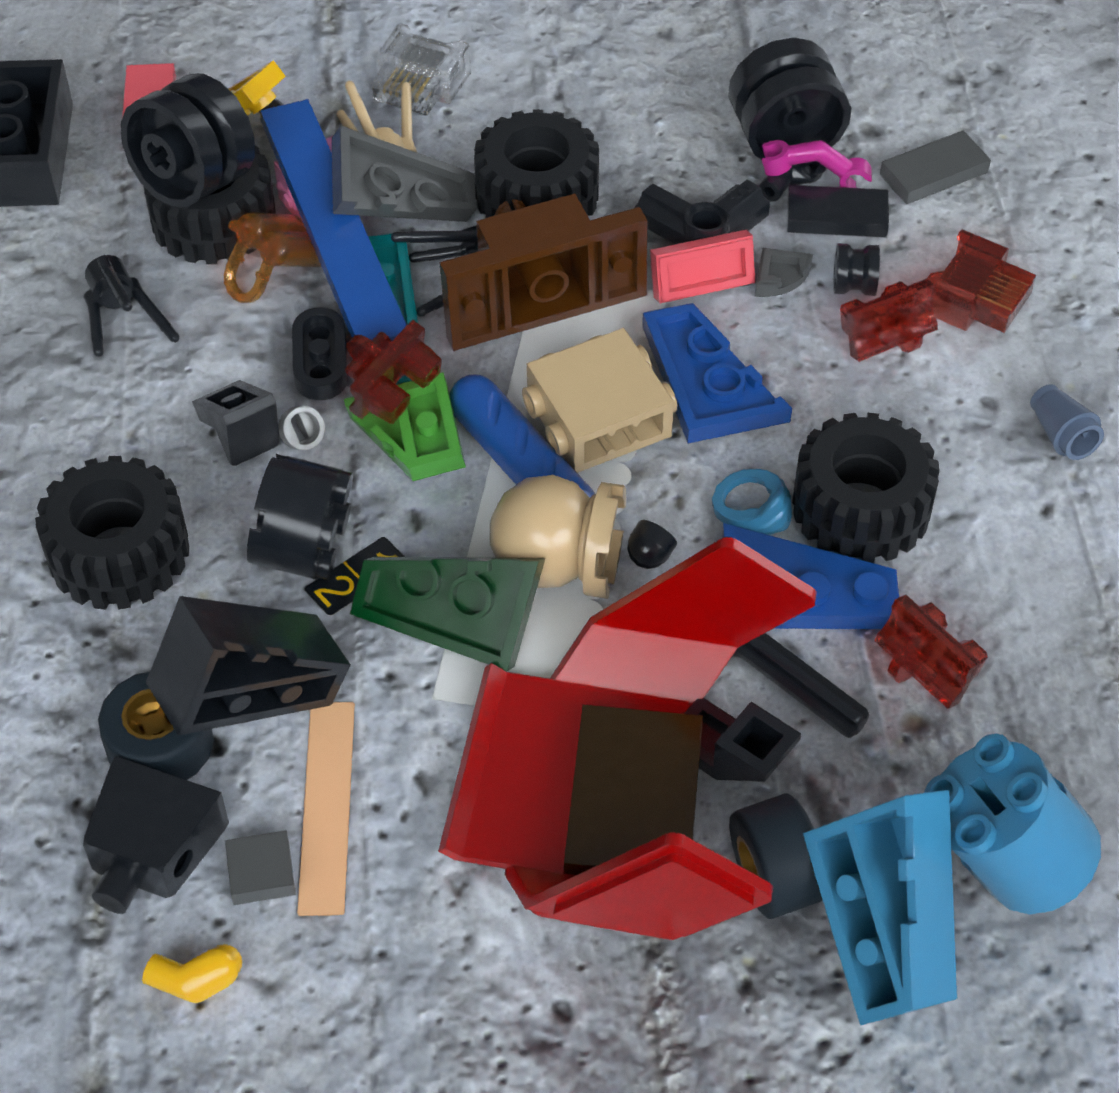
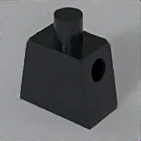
M115 756L108 770L83 841V847L92 870L102 875L92 893L93 900L108 911L124 914L138 889L164 898L174 896L229 824L222 793Z

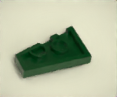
M371 557L363 562L350 614L488 665L492 663L505 671H509L516 664L546 558Z

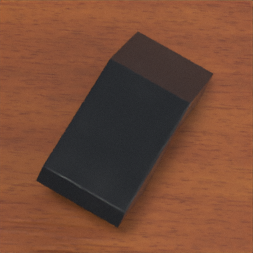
M697 698L684 713L703 716L699 769L715 780L765 782L801 739L800 732L752 701L737 718H734L705 698Z

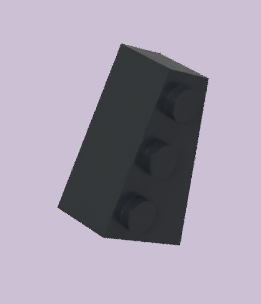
M180 596L146 684L177 735H183L330 706L333 704L351 664L315 614Z

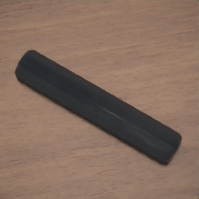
M768 634L760 635L738 647L735 651V654L843 736L851 738L857 735L866 724L870 715L867 708Z

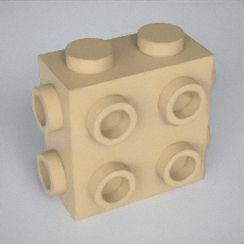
M624 328L605 335L592 337L586 342L556 353L546 354L537 360L527 363V387L522 389L525 407L533 419L538 417L541 419L545 426L548 443L555 449L558 456H564L565 460L577 473L672 437L673 413L677 411L675 394L671 386L665 381L661 383L652 370L651 360L646 349L642 345L636 346Z

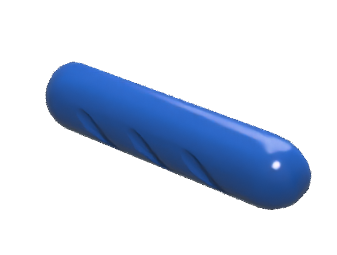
M472 374L464 376L454 383L449 394L456 419L516 485L528 477L555 475L575 482L590 498L595 494L592 488L562 456H558L545 437L494 382L485 376Z

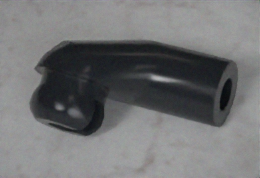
M817 161L792 165L791 169L782 175H766L759 186H761L765 198L775 202L779 200L789 185L813 183L822 177L827 168Z

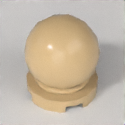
M555 475L524 479L502 495L491 517L490 546L495 558H546L537 588H558L579 578L583 582V594L585 596L608 599L610 593L608 583L614 584L624 532L613 528L617 507H626V488L624 485L601 482L596 494L590 498L575 482Z

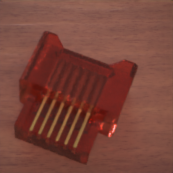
M961 229L957 235L958 246L956 255L944 271L930 273L925 280L919 311L964 331H967L975 320L1005 333L1032 293L1036 274L1007 263L1009 248Z

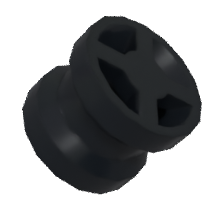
M837 243L833 273L834 294H846L849 290H860L866 296H876L880 270L879 245H867L864 249H852L849 244Z

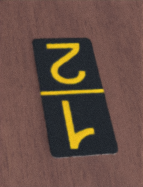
M381 537L332 569L329 581L317 579L305 587V592L328 616H332L353 602L364 560L371 557L405 556L386 537Z

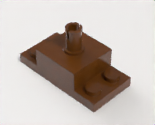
M576 194L528 207L522 201L514 199L512 200V205L515 210L512 211L509 203L506 201L498 207L495 216L476 221L478 252L439 262L446 337L452 350L456 351L647 296V219L641 208L636 207L590 220Z

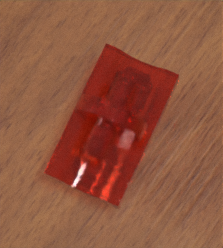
M927 279L909 286L900 281L887 286L881 297L864 303L855 299L842 304L840 307L841 328L849 337L850 356L860 362L897 346L906 353L921 348L923 336L938 330V323L932 305L933 296L936 293L935 284Z
M412 319L392 342L384 332H379L372 340L359 334L353 336L346 345L353 360L345 368V372L355 380L350 385V392L355 401L349 406V411L361 420L371 412L386 422L394 424L410 403V395L396 385L397 381L403 375H406L420 387L425 388L439 375L442 359L424 343V327Z
M907 595L895 599L891 606L890 618L874 640L893 658L887 670L888 675L898 683L905 682L913 676L947 709L960 703L971 681L978 676L988 658L987 652L973 639L958 642L945 630L948 625L946 615L932 602L919 606Z

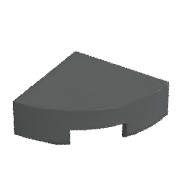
M762 248L755 297L778 296L796 289L806 280L810 273L813 254Z

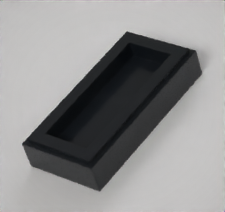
M789 185L787 198L788 233L887 238L889 230L888 190Z

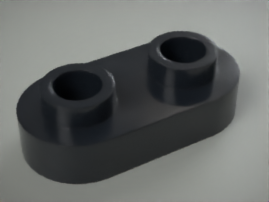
M317 307L308 309L300 313L292 325V362L295 386L298 392L308 399L328 400L336 397L345 389L348 382L345 323L338 312L329 308Z

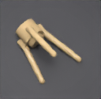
M347 81L345 83L350 101L366 135L417 152L412 139L410 83L404 82L401 86V137L388 127L375 129L354 82ZM337 111L336 115L342 126L358 131L345 111Z

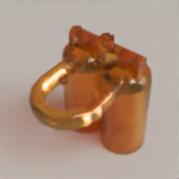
M251 212L243 214L238 220L230 221L228 228L235 232L238 241L228 259L223 275L227 293L235 301L253 303L258 300L266 289L274 267H322L301 217L296 214ZM247 249H257L260 251L263 261L259 271L255 273L256 280L252 289L245 293L237 285V269L240 263H244V255Z

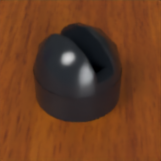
M639 520L629 536L627 550L630 559L637 566L651 569L659 567L668 560L677 546V541L671 533L660 525L648 520Z

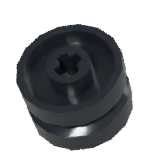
M793 37L772 41L754 50L739 63L729 81L728 98L754 156L761 160L765 158L762 145L773 140L785 141L788 146L821 140L833 147L840 141L850 124L852 108L843 87L836 77L825 50L811 40Z
M187 74L171 82L162 90H156L136 100L125 109L121 120V143L128 164L139 182L156 199L171 207L187 208L217 189H221L249 172L255 158V138L246 112L237 97L222 82L206 74Z

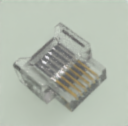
M399 23L376 54L378 74L372 80L373 100L401 108L402 83L408 82L411 85L412 112L427 116L437 101L450 104L471 74L469 44L461 40L443 43L412 34L408 25Z

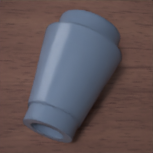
M1052 384L1041 387L1032 396L1030 406L1035 411L1057 454L1067 456L1072 460H1080L1097 450L1104 438L1101 419L1097 414Z

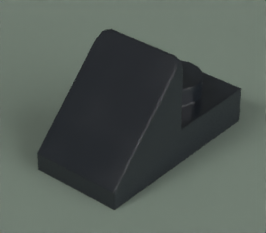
M238 380L192 401L199 420L215 428L227 459L232 466L239 465L267 452L279 444L276 401L273 394L266 390Z

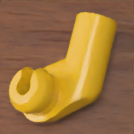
M227 944L217 945L215 948L203 952L185 964L155 953L148 960L144 968L142 982L188 1002L200 1003L235 982L242 968V957L235 947Z

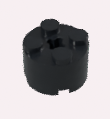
M276 454V458L272 457L265 470L255 502L254 510L259 512L257 529L250 528L247 543L248 563L315 580L329 581L336 557V549L332 548L335 535H344L350 515L351 503L347 502L352 485L353 473L291 456Z

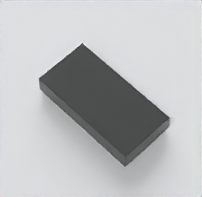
M962 130L882 161L880 175L907 205L988 173L991 159Z

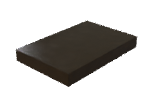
M593 705L582 706L564 856V874L578 875L667 833H680L693 840L702 715Z

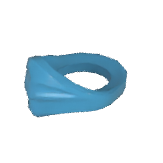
M743 469L730 474L716 486L712 498V506L716 518L721 522L767 535L788 529L792 518L791 495L784 481L776 474L763 469ZM744 483L761 484L766 487L770 494L768 500L759 509L750 508L741 511L733 510L725 505L728 493L733 488Z

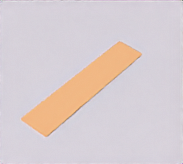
M333 702L330 706L310 709L297 910L299 916L343 915L345 913L354 702Z

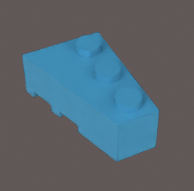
M949 790L905 795L803 833L860 1026L956 1000L957 981Z

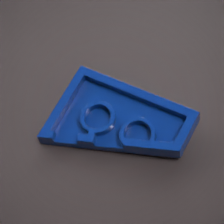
M694 303L643 313L642 327L663 381L671 386L677 400L676 415L688 444L791 422L792 407L781 396L775 398L763 386L761 374L752 365L746 367L732 353L728 339Z
M723 523L722 538L732 537L739 540L807 583L817 592L815 605L812 608L773 629H899L901 608L896 569Z

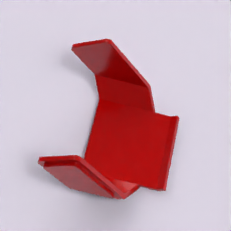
M724 537L591 616L549 679L506 672L492 663L484 668L438 852L453 860L505 869L504 875L524 908L531 910V912L538 916L668 940L686 937L771 902L773 885L770 882L680 833L662 835L578 875L564 874V856L582 706L593 705L684 714L696 699H704L738 647L812 608L816 601V590L739 540L732 537Z

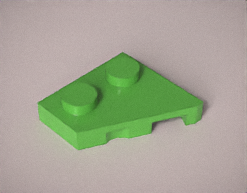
M443 372L344 399L350 418L412 481L466 467L449 388Z

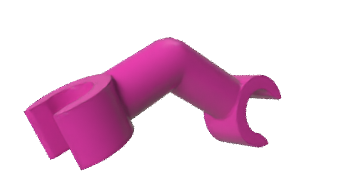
M773 140L762 145L765 155L762 163L767 176L782 175L789 171L792 165L817 161L840 178V187L856 188V181L850 177L852 175H860L867 181L872 182V169L868 161L857 157L848 159L824 141L817 140L788 146L785 141Z

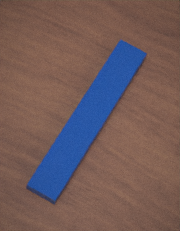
M305 99L261 110L262 126L359 357L409 344L410 331L359 215L333 214L332 152L309 100Z

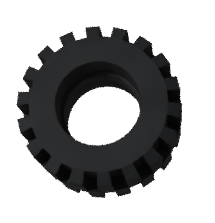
M533 109L532 113L518 111L512 113L510 118L501 117L494 121V127H486L481 132V140H477L474 147L475 193L480 214H485V218L495 216L498 207L506 201L513 211L515 210L512 205V200L514 199L522 201L528 207L571 194H576L587 215L594 214L597 208V201L599 200L598 142L594 141V134L589 128H582L581 121L574 117L566 119L564 118V113L553 111L550 114L543 113V109Z
M256 145L255 158L248 173L221 189H217L187 208L171 207L156 199L143 186L151 227L156 241L161 247H167L168 253L172 256L179 257L184 255L187 262L197 263L199 260H206V264H217V260L227 259L228 262L239 259V254L243 252L250 254L257 249L256 243H264L270 236L269 229H273L275 226L276 208L270 169L265 155L260 154V150Z
M867 412V417H858L856 413L844 414L843 421L839 422L831 418L823 422L822 431L813 429L807 436L806 444H802L799 451L792 499L795 522L802 524L801 533L806 539H817V548L833 550L841 555L859 557L861 560L871 563L875 562V557L882 556L885 561L897 558L899 549L906 553L916 546L917 538L922 539L927 531L939 483L938 476L940 471L938 460L933 459L935 451L930 443H920L921 433L913 427L907 430L902 427L903 421L891 417L889 421L879 419V414ZM864 483L875 486L882 491L865 492L854 489L847 484Z
M109 456L108 461L98 463L97 458L84 461L86 466L77 470L71 467L63 472V481L53 480L46 488L48 497L40 498L37 506L39 516L35 518L36 530L51 576L55 579L57 587L64 594L70 592L73 601L83 605L91 600L95 609L106 610L109 604H117L118 610L131 608L130 602L138 599L144 604L154 599L153 592L157 589L165 592L173 585L171 575H181L185 568L184 557L189 556L190 546L176 486L170 478L165 479L163 470L155 465L146 468L145 461L133 457L129 462H123L121 456ZM132 527L127 532L115 537L95 538L100 533L112 528Z

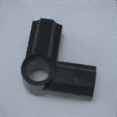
M749 180L736 184L714 202H699L691 204L667 190L652 184L642 191L641 197L634 208H641L647 219L648 230L674 244L741 230L749 231L769 215L770 201L765 198L761 186Z

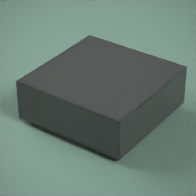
M287 830L225 840L233 905L296 895Z

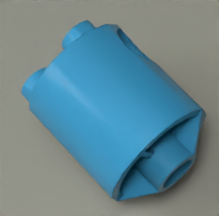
M1002 734L986 735L977 742L975 747L956 757L941 775L934 777L927 784L924 793L949 790L951 850L960 858L964 867L981 885L1009 910L1030 915L1054 911L1074 900L1092 881L1101 859V836L1092 818L1060 781L1049 773L1041 757L1024 744L1011 742Z

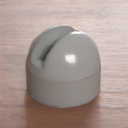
M295 406L282 414L278 423L279 436L287 446L293 449H312L323 439L325 423L317 410L307 406ZM293 416L299 430L305 437L301 441H299L291 423Z

